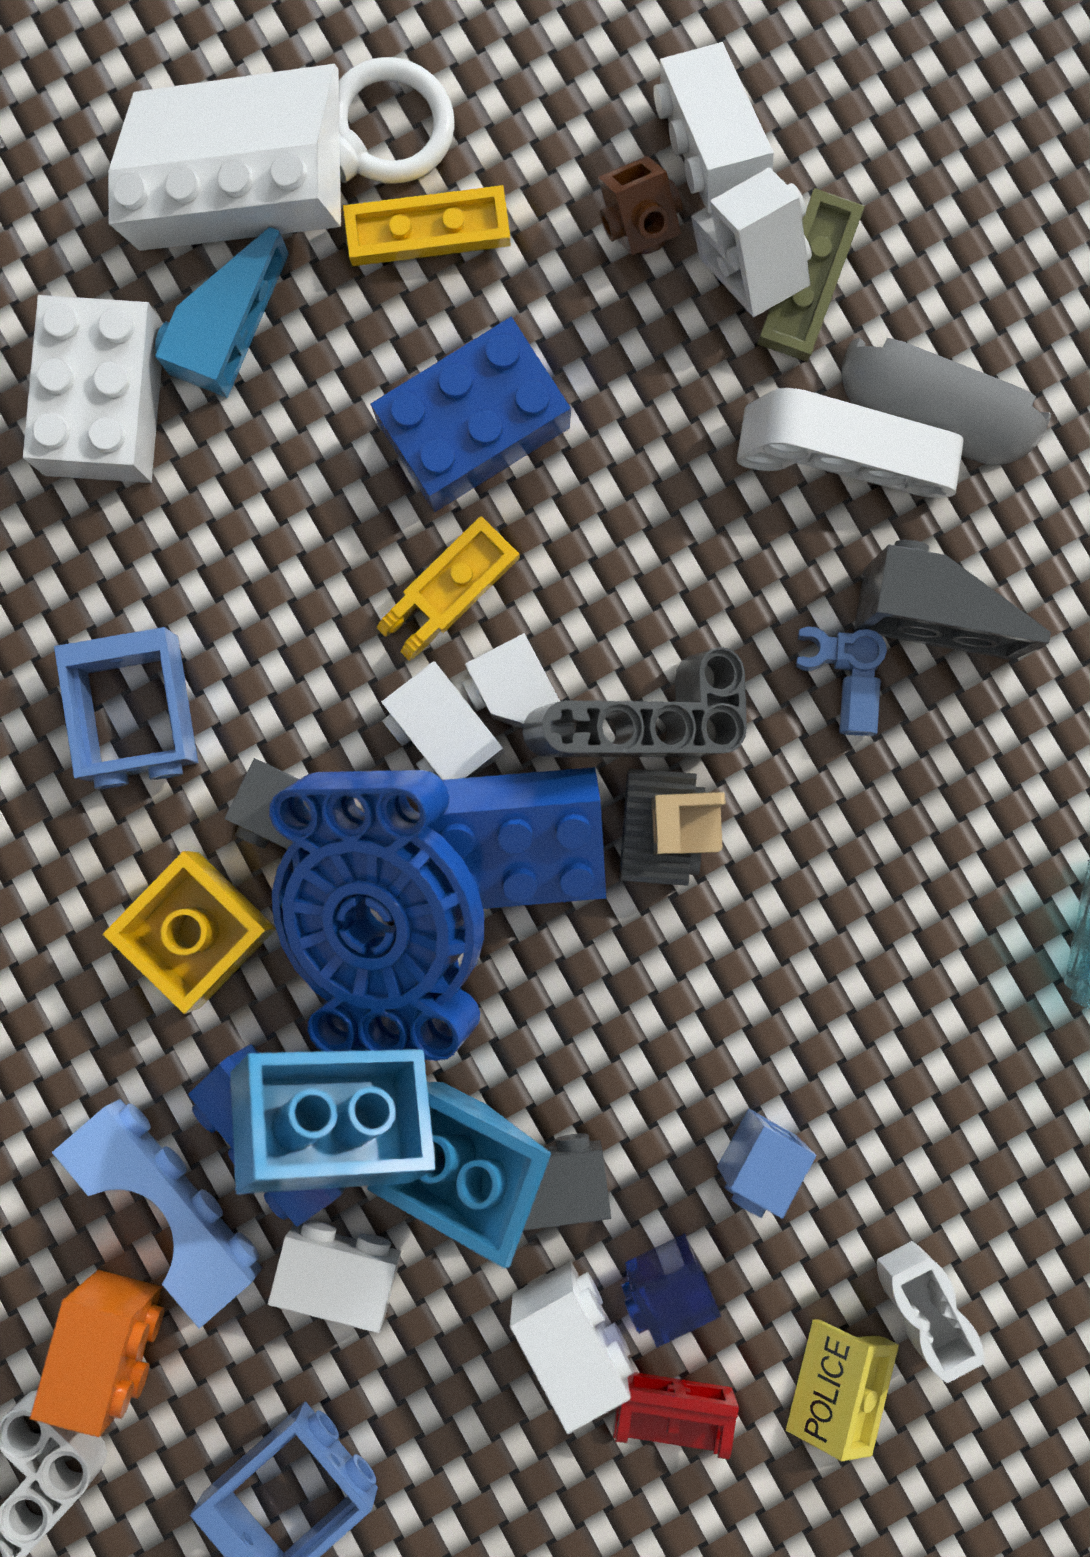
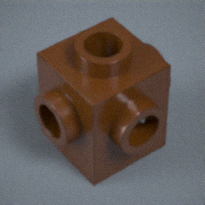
M645 156L598 177L606 205L605 208L600 210V217L610 241L617 240L631 255L637 253L649 254L661 249L667 240L682 234L677 213L683 210L679 191L675 183L671 179L668 180L667 172L649 156Z

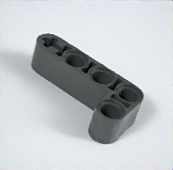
M724 647L713 648L686 657L676 669V702L565 700L536 708L528 714L524 721L522 730L524 742L532 752L543 757H705L735 751L743 743L747 730L743 662L738 654ZM706 665H708L713 672V686H711L706 679ZM605 717L612 720L615 725L616 736L613 743L607 740L603 732ZM658 718L666 726L667 734L664 742L656 734L655 726ZM708 720H711L715 726L716 737L714 742L707 733ZM551 722L554 726L576 725L575 733L561 736L560 733L552 732Z

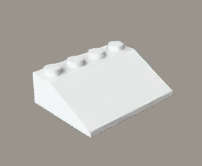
M335 64L133 92L108 170L109 225L139 251L258 237L269 227L279 230L281 234L341 227L339 78L337 66Z

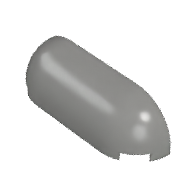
M856 338L850 342L842 364V382L852 404L959 434L964 438L961 456L988 465H1003L1023 458L1037 446L1050 422L1051 413L1039 412L1032 407L1036 398L1032 393L906 342L887 338L882 348L865 346L866 343L861 338Z

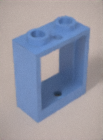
M162 627L54 646L74 778L94 782L95 789H108L128 785V775L148 772L150 780L173 778L183 775L182 766L198 763L179 638L176 634ZM161 661L174 750L102 762L88 673Z
M304 1401L203 1491L190 1516L224 1557H321L372 1511L378 1486L375 1484L376 1477L370 1465L358 1454L351 1456L338 1440V1430L332 1420L320 1410L314 1412L307 1402ZM297 1435L346 1493L347 1497L288 1550L283 1552L233 1491Z

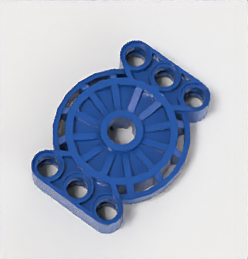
M424 770L315 772L307 774L273 797L270 803L269 816L273 826L281 835L293 842L288 847L276 870L272 889L273 921L280 944L295 971L314 992L327 1000L308 1020L310 1039L323 1052L424 1049L425 1060H447L457 1052L480 1022V1010L477 1002L471 995L460 988L478 963L484 941V910L477 884L463 859L444 837L428 827L441 817L449 806L447 787L441 778L432 772ZM407 796L417 804L420 813L411 808L407 801ZM354 798L363 806L364 812L357 807ZM303 801L309 806L310 811L306 808ZM370 908L381 916L383 922L394 920L395 924L393 926L384 925L374 917ZM461 954H463L461 965L459 967L458 958Z

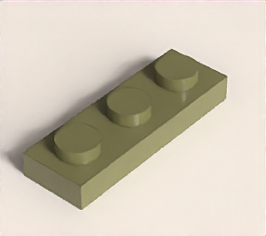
M816 188L813 189L806 208V214L802 219L804 235L808 240L812 253L811 259L807 261L810 286L769 309L757 342L758 345L808 362L862 216L864 205Z

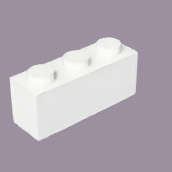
M723 42L661 58V83L654 85L653 88L659 118H668L669 135L673 151L676 156L683 154L685 158L684 167L688 187L692 194L700 193L708 214L712 213L710 200L769 167L773 170L774 152Z

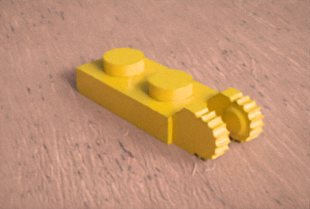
M480 516L403 591L405 596L382 618L377 625V629L387 637L391 633L396 632L417 607L429 620L406 640L401 649V653L411 661L435 639L440 631L442 633L446 632L520 559V554Z

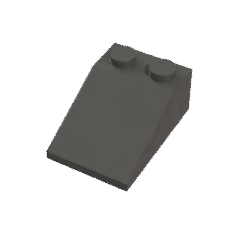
M914 540L895 541L894 545L888 544L864 568L853 630L855 632L869 629L876 631L882 637L1008 660H1015L1049 644L1051 632L947 555L929 552V545Z

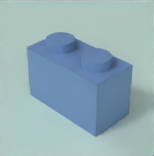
M748 1108L717 1168L726 1181L724 1188L733 1194L731 1200L760 1218L768 1210L783 1219L817 1155L797 1135Z

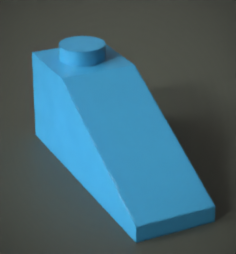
M271 227L267 228L178 304L170 322L166 321L162 324L155 341V350L157 352L155 357L170 376L228 398L289 255L279 230Z

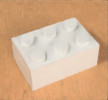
M38 295L23 459L44 476L152 483L162 365L155 357L157 353L155 341L163 323L149 302Z

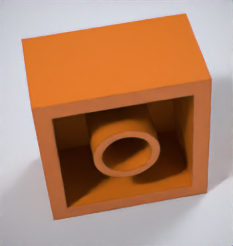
M98 1269L62 1300L31 1412V1420L99 1438L115 1418L122 1419L131 1398H139L148 1376L149 1363L142 1362L147 1341H155L162 1324L164 1307L157 1306L162 1286Z

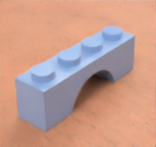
M118 1099L103 1107L58 1146L52 1154L88 1196L108 1190H127L146 1197L162 1211L171 1228L174 1244L172 1263L162 1285L200 1329L249 1286L259 1274L262 1266L257 1262L259 1259L258 1251L245 1235L240 1232L234 1234L220 1218L223 1212L215 1198L206 1190L201 1189L198 1191L184 1175L187 1172L186 1166L178 1154L167 1146L162 1148L148 1132L151 1126L146 1116L133 1104L125 1105L121 1099Z

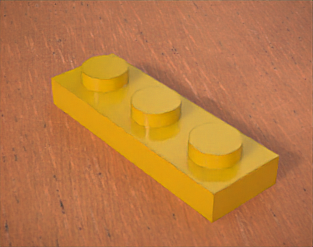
M504 185L343 205L349 258L352 266L511 246Z

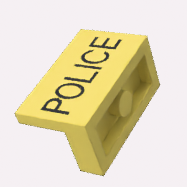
M813 1319L786 1431L840 1461L872 1457L899 1344L882 1336L855 1337L822 1320Z

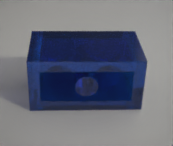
M685 1233L625 1262L628 1281L621 1284L626 1297L624 1300L625 1306L637 1332L640 1334L649 1330L657 1348L721 1317L709 1283Z

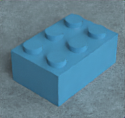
M424 1049L248 1053L230 1072L236 1194L407 1184L435 1170Z

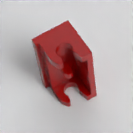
M634 1372L627 1377L631 1399L616 1407L613 1425V1438H615V1442L627 1444L628 1438L710 1450L714 1454H718V1458L730 1459L736 1418L738 1417L739 1410L732 1387Z

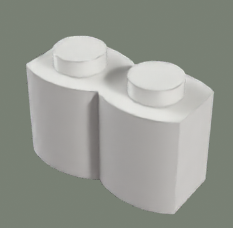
M913 1241L877 1259V1271L881 1285L888 1297L903 1314L904 1326L909 1340L933 1372L944 1382L949 1383L984 1364L982 1343L972 1324L956 1308L955 1292L944 1270Z

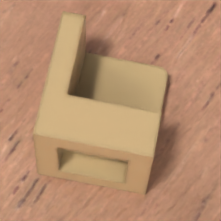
M725 792L655 795L651 798L654 855L707 853L722 850L721 806L725 805Z

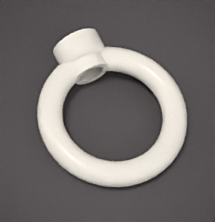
M381 57L370 59L354 66L340 78L339 138L341 182L346 183L358 173L368 179L382 183L410 182L431 172L442 161L453 139L454 113L448 94L441 83L429 71L405 59ZM379 81L402 82L416 89L426 99L433 115V130L428 143L422 150L409 158L394 161L379 159L368 154L361 139L354 131L349 130L348 126L350 104L354 97L366 86Z

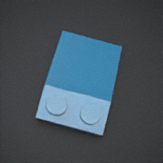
M427 1082L435 1170L412 1183L368 1186L367 1190L500 1267L508 1268L514 1257L551 1152L487 1104L444 1082Z

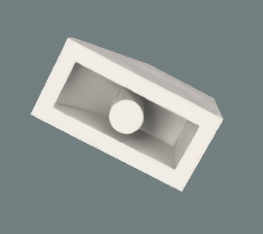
M525 633L465 663L471 678L463 681L462 684L475 710L479 711L486 707L493 720L523 729L525 719L533 710L560 702ZM551 722L552 732L560 733L561 736L575 733L573 725L554 726Z

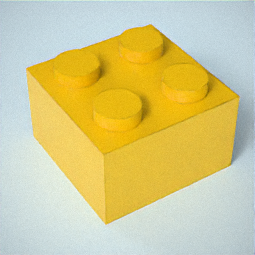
M182 851L103 935L183 1014L200 1009L276 930V927L199 852Z

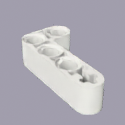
M780 388L770 391L745 407L737 462L749 469L761 471H778L798 463L918 496L946 498L956 494L964 438L954 432L806 390Z
M37 1390L31 1391L24 1396L0 1422V1450L26 1476L0 1506V1552L2 1557H26L84 1493L106 1461L107 1450L101 1436L98 1438L39 1421L37 1422L40 1425L41 1434L33 1433L24 1425L23 1415L31 1416ZM63 1456H72L77 1459L82 1465L83 1472L78 1473L70 1470L65 1464ZM25 1499L36 1502L42 1509L43 1515H35L30 1512L26 1506Z

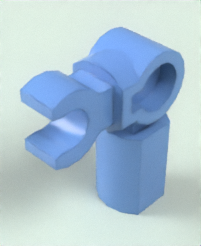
M817 627L799 629L798 640L813 641L818 646L819 652L816 656L810 658L797 657V668L804 671H813L819 669L825 663L834 664V669L850 671V676L843 678L840 734L876 736L878 734L881 680L874 677L875 670L885 659L887 652L886 643L882 636L876 631L869 629L858 630L855 633L837 632L836 637H828L823 630Z

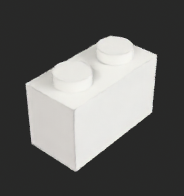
M435 661L381 701L390 713V715L382 720L402 747L411 740L424 756L416 765L420 770L434 773L441 780L475 777L505 754L503 747Z
M307 1220L298 1227L294 1224L284 1239L268 1305L379 1333L386 1316L402 1251L390 1248L391 1242L380 1236L359 1234L358 1238L354 1239L336 1234V1227L325 1222Z

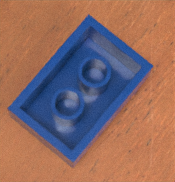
M512 316L370 403L379 427L434 513L570 429L571 407Z
M595 767L442 780L449 793V806L446 812L428 827L444 837L463 859L477 884L483 909L607 899L601 801Z

